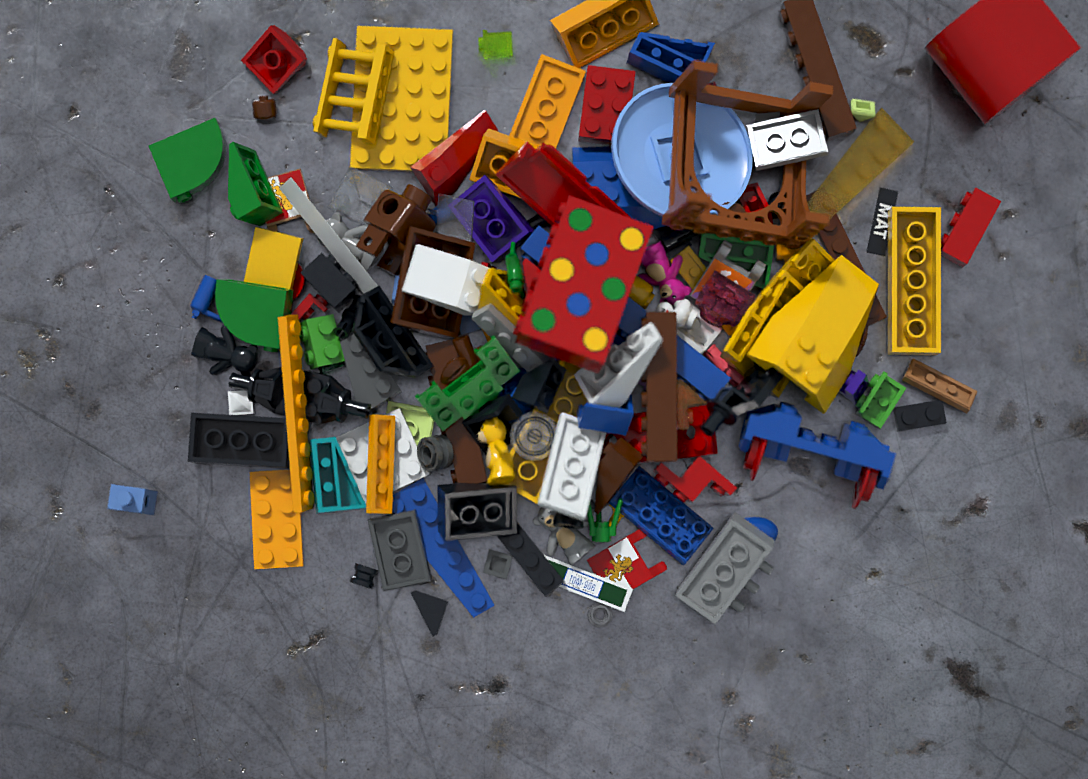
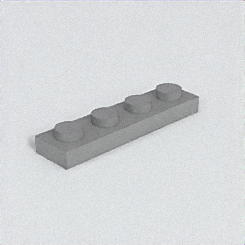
M491 303L473 313L471 319L490 337L494 336L504 350L527 372L550 360L543 353L516 344L517 336L513 334L515 326Z

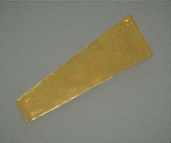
M883 108L875 114V117L872 118L807 202L810 212L827 214L830 220L914 143Z

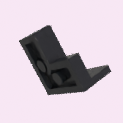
M506 394L485 403L476 414L464 419L462 424L485 455H487L488 444L481 443L476 436L480 432L484 421L492 417L500 419L506 427L504 442L508 445L516 442L515 430L509 421L518 419L523 412L510 394Z

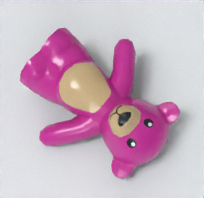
M661 240L646 247L641 263L646 267L647 274L641 273L638 276L650 285L659 286L660 303L668 302L674 305L676 301L683 300L692 291L689 286H685L683 282L676 278L683 262L682 256L677 255L670 266V261Z

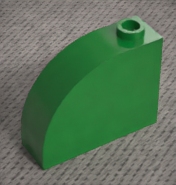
M212 118L148 146L170 199L173 202L178 201L179 203L192 199L191 195L202 191L216 179L223 167L226 155L224 134L216 118Z
M226 278L217 279L215 289L216 307L223 324L228 330L244 342L264 346V351L278 352V349H280L278 317L291 315L294 289Z

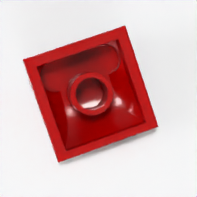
M270 25L241 59L273 94H276L296 71L301 70L307 60L305 52L286 32L275 25Z

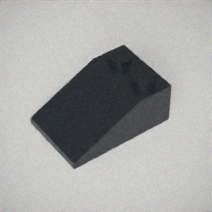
M477 483L437 485L438 532L445 541L517 534V487L515 485Z

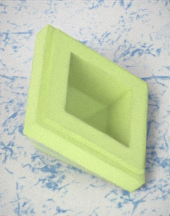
M851 99V113L859 122L875 117L874 102Z

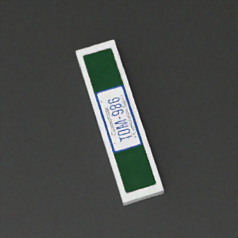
M544 555L565 580L559 587L625 612L633 591L632 588Z

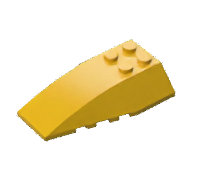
M811 238L773 276L748 308L720 355L742 376L754 366L753 361L746 355L770 318L834 261L814 239ZM784 375L770 394L779 398L790 379Z
M840 255L770 318L746 356L765 370L771 367L777 369L808 393L804 399L822 414H825L850 375L879 284L844 256Z

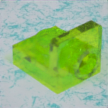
M483 30V37H478L479 52L484 51V59L513 57L512 31L488 33L487 30Z

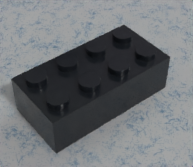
M191 413L188 462L289 469L286 418Z

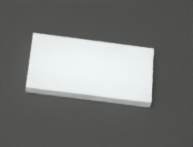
M563 412L559 415L537 503L538 506L580 520L586 519L606 432L578 428L577 417Z

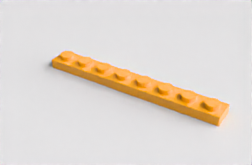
M297 314L278 317L293 512H305L313 509L315 497L311 485L313 472L309 460L311 447L308 443L307 435L309 423L306 419L305 410L307 398L304 394L303 385L305 373L302 370L301 360L303 356L299 335L301 324L298 321Z

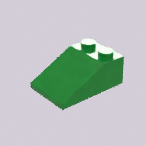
M231 142L229 144L228 170L230 211L238 220L261 226L282 214L283 211L256 150Z

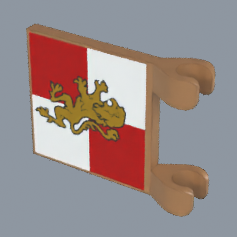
M301 168L268 178L283 211L282 214L266 222L268 230L279 232L277 225L302 218L279 189L291 177L309 199ZM306 223L308 231L310 233H313L314 231Z

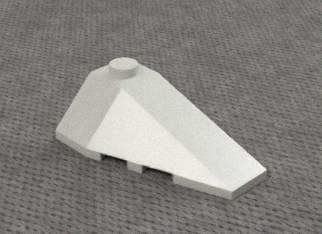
M649 323L629 335L626 342L621 345H612L605 363L598 374L581 368L574 375L590 404L620 408L627 401L663 341L653 323Z

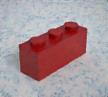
M978 188L973 189L971 193L967 191L960 202L963 208L960 213L955 212L949 222V225L952 226L948 235L944 233L941 237V256L962 268L966 266L1001 201Z

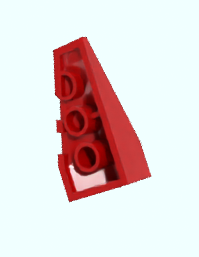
M486 110L482 111L410 167L426 193L432 198L435 206L446 197L448 198L455 193L474 166L482 137L488 128L498 131Z

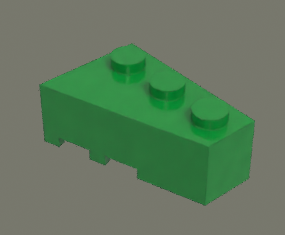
M700 234L698 258L710 263L722 242L726 240L733 244L726 259L748 272L752 270L757 260L766 264L765 270L754 286L763 290L769 283L774 245H765L762 241L756 240L746 242L737 237L722 238L716 234Z

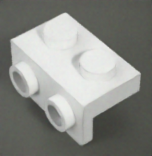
M692 304L693 309L698 311V314L690 329L684 326L677 328V336L682 338L700 354H703L723 328Z

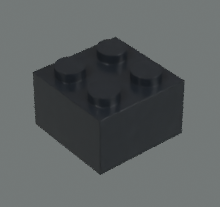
M321 252L300 273L340 313L359 294L356 289L358 284L348 272L342 274L339 271L342 267L330 254L326 257Z

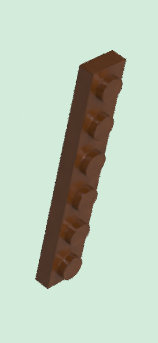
M824 187L806 195L810 212L829 215V225L818 233L826 252L834 260L840 255L844 256L865 273ZM876 295L866 323L867 326L887 317Z

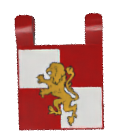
M640 529L587 559L595 575L632 589L667 569L663 561L648 569L634 543L647 536Z

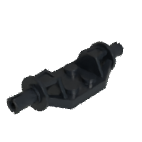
M753 361L754 366L746 371L744 374L745 378L739 385L721 388L715 398L707 402L706 406L711 414L700 426L701 431L707 436L713 437L722 423L730 426L734 425L737 422L736 415L760 407L784 375L774 367L765 370Z
M282 367L265 371L256 369L251 377L234 372L230 375L229 379L235 380L228 383L230 388L248 391V400L250 402H257L275 414L286 416ZM302 369L305 373L303 385L304 394L307 398V405L305 407L306 419L309 422L323 424L337 420V422L343 423L348 414L364 419L369 418L370 412H367V410H371V404L351 400V391L345 389L333 376ZM264 378H273L272 380H264ZM331 392L339 395L340 397L338 398L330 394Z

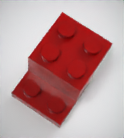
M700 456L693 460L680 477L662 462L653 470L656 474L654 479L664 487L667 485L671 486L675 490L672 494L683 503L686 501L689 503L693 502L709 482L712 483L710 488L719 496H724V494L731 496L737 489L735 485Z

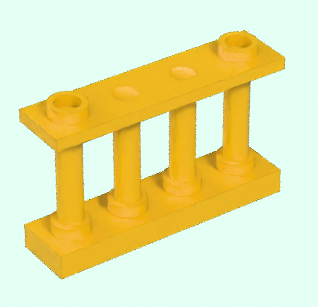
M333 38L332 45L328 48L329 59L317 115L313 119V131L327 138L329 129L357 132V138L365 143L375 144L394 51L390 47L377 43L376 50L373 53L347 50L343 42ZM343 59L372 62L371 74L363 76L341 73ZM338 82L367 86L366 97L364 99L336 96ZM333 106L362 109L361 121L356 123L331 119Z

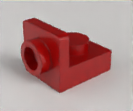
M309 293L291 315L298 314V321L301 323L302 320L312 317L315 313V310H313L315 306L327 315L329 309L326 307L328 302L319 294L314 297Z

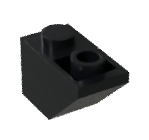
M554 360L546 361L522 375L512 398L525 407L547 414L567 369Z

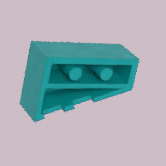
M336 437L311 439L309 444L311 447L310 455L316 514L366 509V503L360 494L357 483L352 476Z

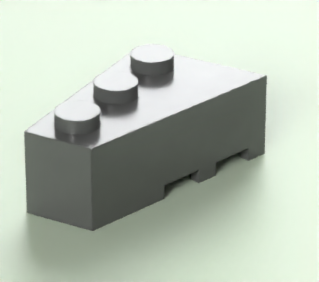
M354 334L340 342L355 401L371 404V410H367V412L372 413L402 393L390 373L379 372Z

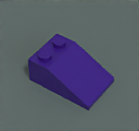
M486 175L481 177L448 205L492 263H500L505 259L506 255L510 254L511 242L516 243L515 248L517 249L534 232V229L522 213Z

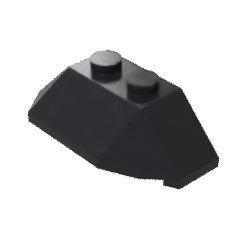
M377 286L360 296L352 332L379 372L416 378L434 365L408 328L391 323L394 306L381 287Z

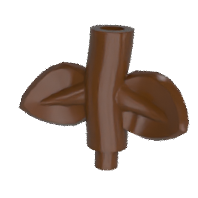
M468 335L452 340L459 357L453 358L447 363L441 374L440 383L445 385L451 384L480 361V358L474 352Z

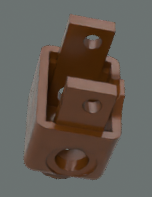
M411 184L406 186L401 195L391 190H384L363 219L368 227L356 247L377 258L387 242L389 247L377 266L394 276H399L409 226L431 232L436 227L435 222L425 213L432 198ZM372 240V243L367 246V243ZM393 259L392 264L388 265V262Z

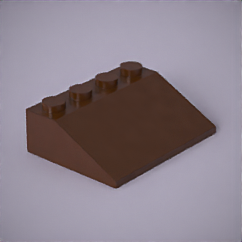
M409 226L391 323L440 338H457L459 336L462 314L402 291L417 244L473 261L476 243Z

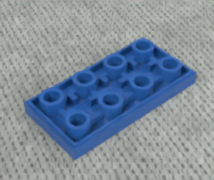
M640 466L608 502L616 509L618 500L620 498L623 499L620 513L683 566L714 529Z

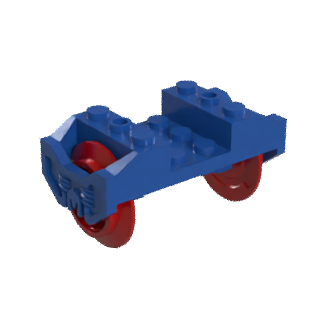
M780 401V405L770 404L746 412L738 447L740 451L746 452L743 469L750 470V481H754L763 454L765 457L787 462L791 446L837 458L833 472L834 475L856 481L852 497L853 509H856L861 501L868 502L870 500L874 487L884 489L890 477L896 453L889 451L890 446L881 443L867 429L868 427L865 424L851 421L850 424L844 423L838 441L836 436L822 433V436L814 435L813 430L800 427L802 417L798 410H796V407H794L795 405Z

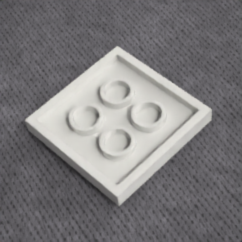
M401 408L385 414L395 416L393 492L430 475V471L423 469L417 457L418 445ZM369 422L336 437L365 503L367 498Z

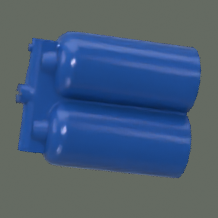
M207 275L203 276L190 304L191 309H193L192 318L196 319L199 313L223 323L219 315L208 310L215 295L216 279Z

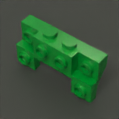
M491 336V340L480 349L476 348L474 350L480 361L446 388L441 390L434 381L432 386L422 394L415 395L442 431L459 418L463 417L466 419L476 414L481 406L496 399L499 392L503 390L501 386L520 372L494 336Z

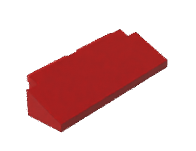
M526 142L495 174L551 226L559 224L554 222L561 202L567 203L569 195L631 218L602 190L596 186H591L587 182L586 176L555 147L546 145L544 142L537 149Z

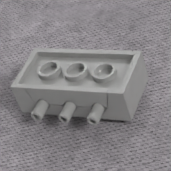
M734 512L681 583L675 596L714 624L718 622L729 606L741 613L746 605L739 601L736 596L743 587L753 594L759 590L760 586L750 579L755 571L759 568L770 575L774 570V567L764 559L773 549L775 540Z

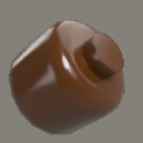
M268 95L259 96L258 100L253 101L252 109L255 119H272L277 116L276 101L268 99Z

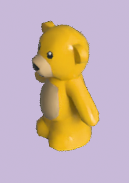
M492 417L484 421L480 432L476 436L481 443L488 444L486 465L490 469L488 485H501L512 482L515 478V472L512 468V456L504 442L506 427L500 419Z

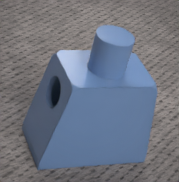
M111 484L107 509L154 515L158 491Z

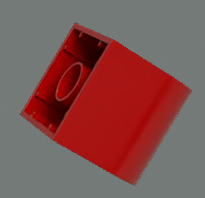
M980 0L943 29L924 49L985 125L1060 69L1081 47L1043 0Z

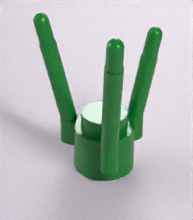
M620 498L618 500L611 526H609V521H602L601 512L599 514L596 513V521H594L591 504L589 503L587 517L589 536H592L593 542H611V536H616V527L623 499Z

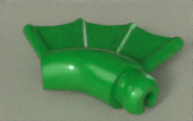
M511 242L510 254L505 256L508 286L511 292L519 293L520 297L525 300L523 271L516 252V243Z

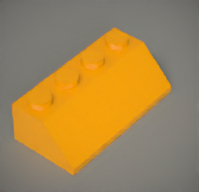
M586 0L550 20L558 40L573 66L577 68L583 67L636 38L639 32L645 33L659 25L650 0Z

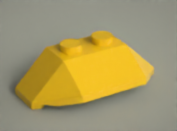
M490 268L487 270L481 284L478 309L491 303L516 326L519 315L525 316V313L521 312L525 300L520 297L519 293L511 292L508 286L507 271Z

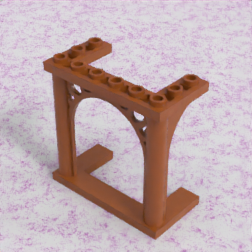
M694 60L669 88V97L674 98L669 208L662 215V225L670 226L674 230L685 228L691 229L698 234L709 232L715 233L718 237L722 238L733 236L739 237L740 240L746 242L756 240L762 241L765 245L780 244L786 245L788 249L800 248L829 225V215L810 212L806 199L807 160L784 165L783 182L776 199L767 207L755 212L742 213L720 206L711 199V194L704 192L694 170L696 102L759 114L780 112V117H785L820 108L833 95V86L809 82L792 100L708 85L717 74L718 64ZM780 203L783 204L782 210L778 208ZM710 210H714L718 213V215L709 214ZM768 212H773L779 217L780 226L773 225L769 221ZM755 218H761L762 222H755Z

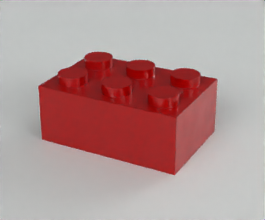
M588 65L578 142L611 146L616 120L623 108L633 97L636 71Z

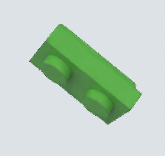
M333 314L306 319L300 323V340L304 341L306 350L304 351V359L311 370L345 361L339 336L337 337L334 333L336 323Z
M885 371L881 372L880 375L875 373L868 384L871 389L867 395L862 394L855 404L858 408L855 414L878 429H881L906 390V387L887 376L888 373Z

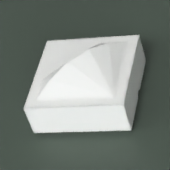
M228 391L229 415L255 414L254 402L248 400V391Z

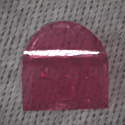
M714 270L703 285L696 299V305L700 309V317L710 325L719 328L722 325L734 327L740 322L744 313L754 302L756 295Z

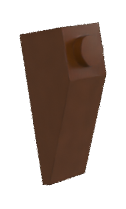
M622 437L615 444L610 442L602 451V454L605 456L599 463L595 500V512L597 514L608 505V502L643 458L641 453Z

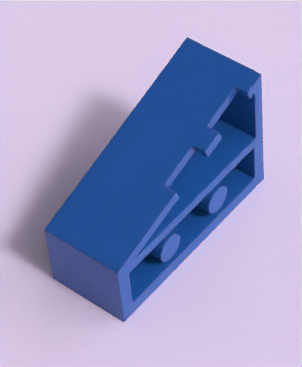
M639 32L626 63L665 82L674 83L694 60L707 62L715 43L693 42L692 39L679 40L672 39L670 36Z

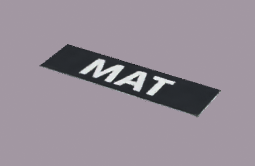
M880 187L867 253L885 256L888 245V211L891 207L896 206L899 191Z

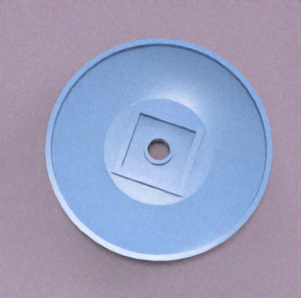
M673 83L652 86L633 97L623 108L616 120L611 143L614 166L621 182L634 199L659 216H662L669 208L674 98L669 97V88ZM696 102L695 174L704 192L711 194V199L714 202L729 209L741 197L751 176L753 156L750 139L743 123L732 108ZM710 210L709 214L718 215V213L714 210Z

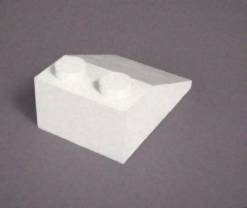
M417 244L402 291L465 316L473 315L478 310L481 284L487 270L490 268L469 259Z

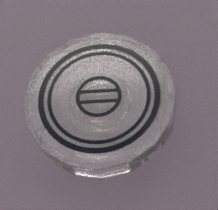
M539 412L526 413L520 416L512 426L510 432L511 445L515 452L523 459L530 461L543 460L550 455L557 426L546 414Z

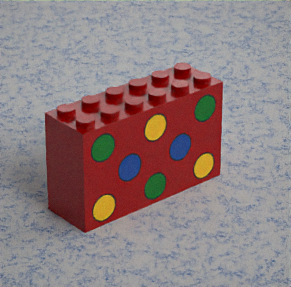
M569 195L567 203L561 202L554 221L559 224H553L546 242L547 245H550V248L545 246L538 264V267L542 268V270L536 269L529 288L534 290V292L527 293L521 312L525 313V316L519 315L513 334L517 336L516 344L598 374L605 363L653 226Z

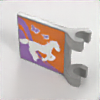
M724 240L690 296L727 319L732 320L756 281L764 272L766 264L757 260L750 272L726 259L733 244Z

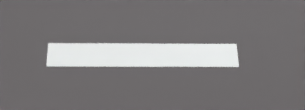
M290 177L279 188L342 268L355 279L358 288L363 294L377 287L378 285Z

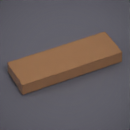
M914 358L910 361L902 378V381L966 414L969 412L978 392Z

